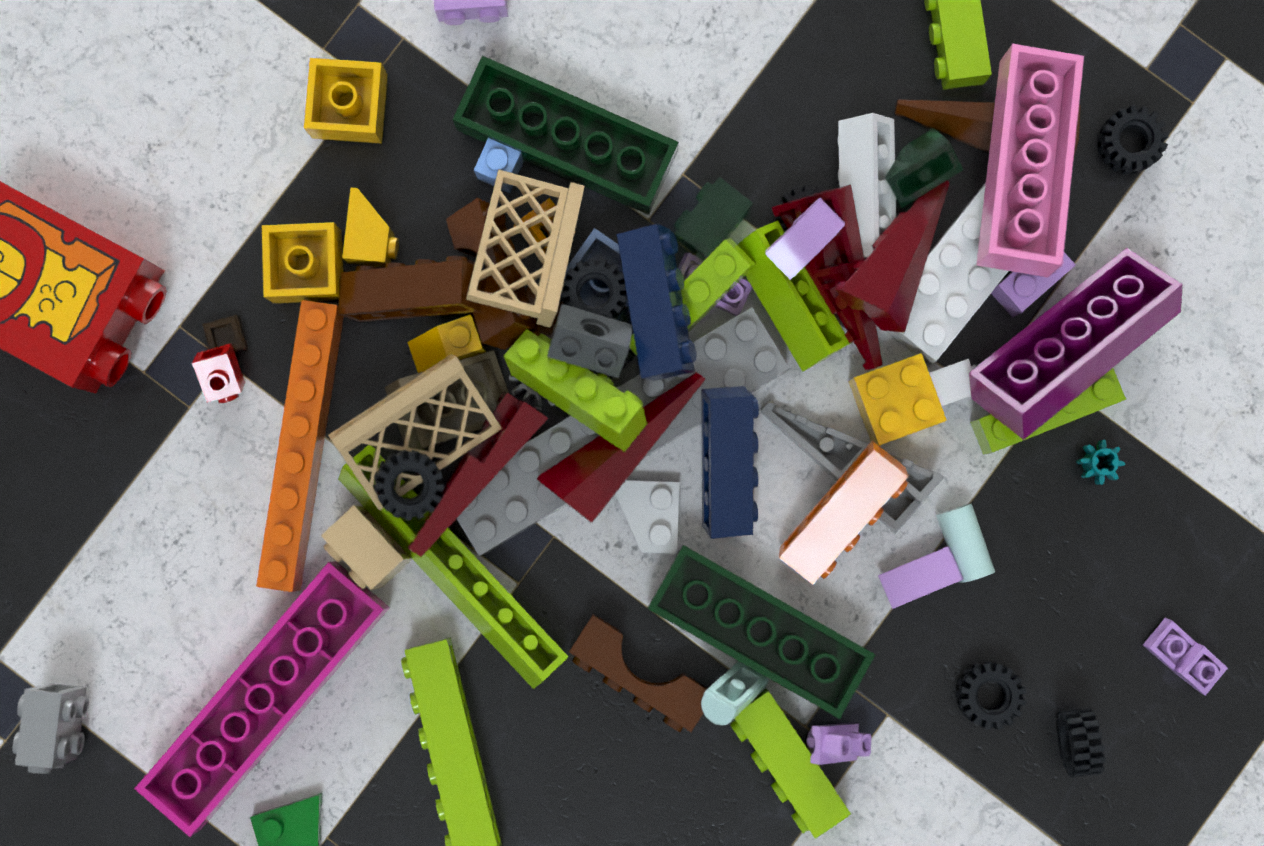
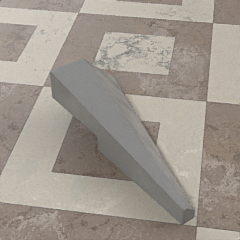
M770 402L761 410V413L836 481L869 445L835 429L810 421L799 414L796 415L781 409ZM890 454L906 467L908 474L906 488L896 499L892 497L888 499L882 506L884 512L879 518L884 525L896 534L942 481L944 476L938 472H932L918 466L907 459H901Z

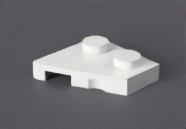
M626 480L615 494L642 553L677 554L680 482Z

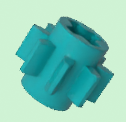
M1099 440L1097 442V450L1089 444L1084 445L1085 456L1076 460V463L1082 464L1085 470L1081 477L1095 476L1094 481L1096 485H1103L1105 475L1110 480L1119 479L1115 471L1118 467L1125 465V462L1119 461L1117 455L1120 447L1106 448V440ZM1099 456H1104L1105 458L1102 463L1104 468L1097 469L1096 467L1099 463L1097 458Z

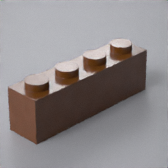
M449 256L446 258V262L419 259L415 261V265L408 266L396 262L386 263L385 268L379 269L372 266H357L355 271L341 272L338 315L358 322L480 312V303L466 300L475 265L469 263L466 257ZM482 280L478 282V291H481Z

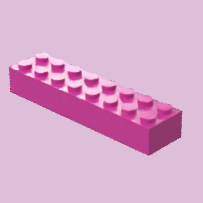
M328 562L140 781L135 790L189 837L200 831L390 607L367 587L362 589L350 577L349 572L338 562Z

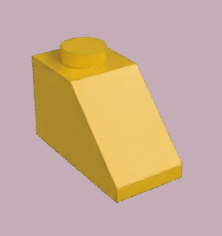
M351 187L342 258L348 264L385 268L386 263H391V259L397 258L399 240L394 238L393 231L360 190Z
M472 315L436 326L408 342L418 373L426 371L450 354L456 356L460 361L486 353L476 321Z

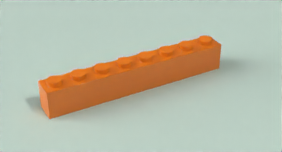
M301 300L256 587L287 592L301 591L344 316L338 315V305Z

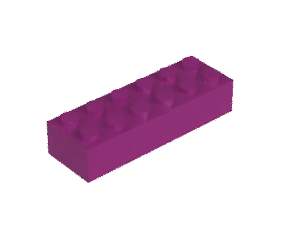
M1124 249L970 371L971 399L1025 440L1180 314L1183 284L1130 249Z

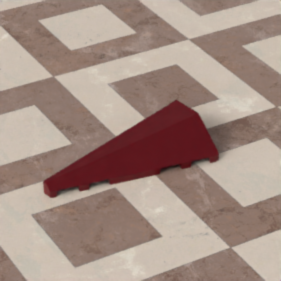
M932 176L930 178L931 185L924 193H917L913 197V206L907 212L900 213L872 245L874 251L865 261H858L853 267L855 273L848 281L840 282L835 289L851 309L864 310L882 331L905 333L949 187V181L940 176Z
M851 185L823 191L771 207L775 217H781L785 226L789 229L804 211L817 199L821 198L845 222L844 227L805 268L831 313L837 314L847 330L844 335L848 342H854L865 361L862 364L863 368L870 370L883 365L876 324L864 310L851 309L835 290L840 282L848 281L855 273L854 265L858 261H864Z
M695 372L645 405L643 410L647 425L625 452L602 436H598L540 474L537 480L589 522L593 523L697 392L706 378Z
M502 392L498 398L499 404L492 413L502 429L464 454L446 483L444 491L441 492L443 496L440 503L436 505L431 513H428L424 520V525L407 548L422 557L544 424L548 417L527 403L519 401L509 393ZM487 419L482 424L481 431L490 426Z

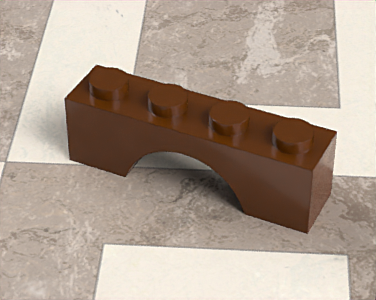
M476 198L446 219L454 249L477 257L489 202ZM505 214L494 218L493 221L501 233L507 231ZM490 232V237H489V239H491V238L494 237V235L492 234V232ZM510 238L506 239L515 252L513 242L510 240ZM499 243L486 249V254L494 265L509 258ZM514 264L499 271L508 286L523 278ZM492 275L486 277L484 292L493 294L501 290ZM524 286L513 291L520 302L531 304ZM481 303L480 312H473L481 342L503 350L512 346L526 329L532 333L537 330L534 317Z
M593 614L569 651L574 655L572 662L589 673L592 668L605 675L602 682L619 693L623 688L635 695L632 701L644 710L651 712L655 708L665 715L662 721L674 730L681 733L682 729L685 728L692 732L703 715L701 701L708 688L684 672L666 682H649L639 678L628 668L622 655L623 632Z

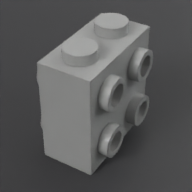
M49 683L24 691V695L20 697L17 708L18 716L21 717L20 730L16 733L13 740V753L16 754L15 765L28 766V772L47 774L51 773V769L64 768L65 763L77 759L83 750L85 741L84 733H81L82 718L86 717L89 709V698L85 696L86 687Z

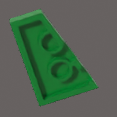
M322 793L252 815L250 819L258 846H319V841L321 840L320 807L322 806Z

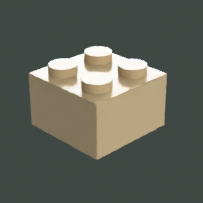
M353 505L321 535L327 542L324 545V549L337 562L343 560L352 569L349 572L350 577L362 589L366 586L371 590L383 588L412 560L363 506Z

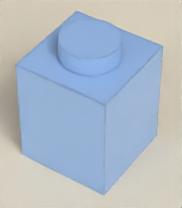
M488 138L474 168L477 179L494 186L498 169L519 174L524 162L522 154L516 149ZM502 183L501 190L510 193L513 185Z

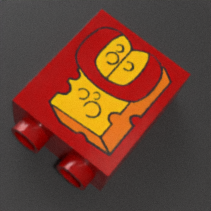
M0 181V349L76 389L96 394L101 384L107 387L114 386L123 376L130 363L132 352L124 347L123 344L136 321L148 324L157 315L164 303L167 289L158 282L165 270Z

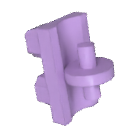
M856 723L812 726L806 739L807 747L812 753L810 763L821 765L855 761L857 756H870L871 734L858 732L859 724Z

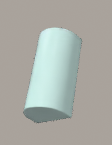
M972 503L937 514L936 516L946 545L950 547L963 576V580L959 581V583L973 581L995 573Z
M738 661L705 691L701 701L703 713L711 722L717 725H727L766 688L769 680Z

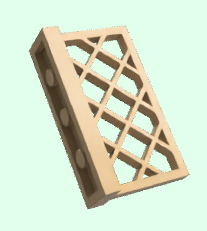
M498 169L466 300L537 318L536 324L551 328L558 310L585 186L571 182L569 188ZM502 183L517 186L523 196L509 202L501 191ZM546 194L557 197L558 200L555 207L544 212L535 198ZM499 201L502 206L497 208V204ZM528 202L537 216L523 222L514 208ZM507 212L516 226L501 233L493 220ZM552 216H554L553 222H551V220L549 219ZM542 222L550 236L537 243L528 228ZM490 232H492V234L494 235V237L491 239H489ZM521 232L530 247L515 253L506 239ZM499 243L509 258L494 265L486 254V249ZM547 246L546 253H544L542 248ZM535 253L543 267L530 274L521 262V259ZM484 263L487 269L481 271L482 265ZM514 264L523 278L508 286L499 271ZM490 275L493 276L501 290L493 294L477 290L478 282ZM540 278L539 284L537 285L534 280ZM528 285L536 296L534 305L520 302L513 291Z
M450 354L328 436L380 511L383 509V506L377 498L373 484L375 472H378L380 469L377 465L381 447L412 452V450L419 451L421 454L427 455L431 460L432 457L441 458L435 462L438 469L441 470L501 430L502 427L469 379L458 358ZM458 379L462 381L467 389L464 405L444 401L447 387ZM440 392L439 400L431 399L432 396ZM471 397L479 408L470 406ZM423 402L438 405L434 425L413 422L417 406ZM443 406L463 410L459 430L439 427ZM410 412L408 420L399 419ZM468 412L483 413L490 426L478 434L465 432ZM392 423L407 425L403 446L382 442L387 426ZM412 426L432 430L428 451L408 447ZM438 431L458 435L455 449L448 454L434 452ZM379 432L377 441L369 440L370 437ZM463 436L471 437V439L462 444ZM361 443L376 446L372 466L356 464L349 451ZM361 470L371 472L369 481ZM402 472L396 478L394 488L401 497L422 483L423 480L420 474ZM402 477L410 479L400 486Z

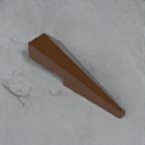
M900 99L896 101L895 115L899 117L905 116L922 123L923 127L939 130L953 136L955 140L989 153L995 102ZM1079 105L1074 156L1079 141L1081 105Z

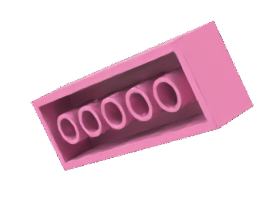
M1012 44L1000 60L977 266L1049 277L1062 266L1084 56Z

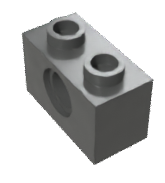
M562 304L551 336L547 357L619 378L630 348L632 325Z

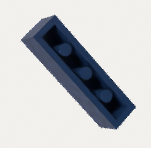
M654 224L617 234L641 379L656 381L695 372L694 362L697 360V352L693 341L689 339L687 326L690 325L691 319L686 304H683L681 290L684 289V278L676 264L675 254L678 252V243L674 233L669 228Z
M744 386L701 389L702 527L711 539L753 535V522L758 521V507L756 501H753V488L758 487V472L756 467H753L754 454L758 453L759 448L756 432H754V419L758 418L759 406L757 398Z

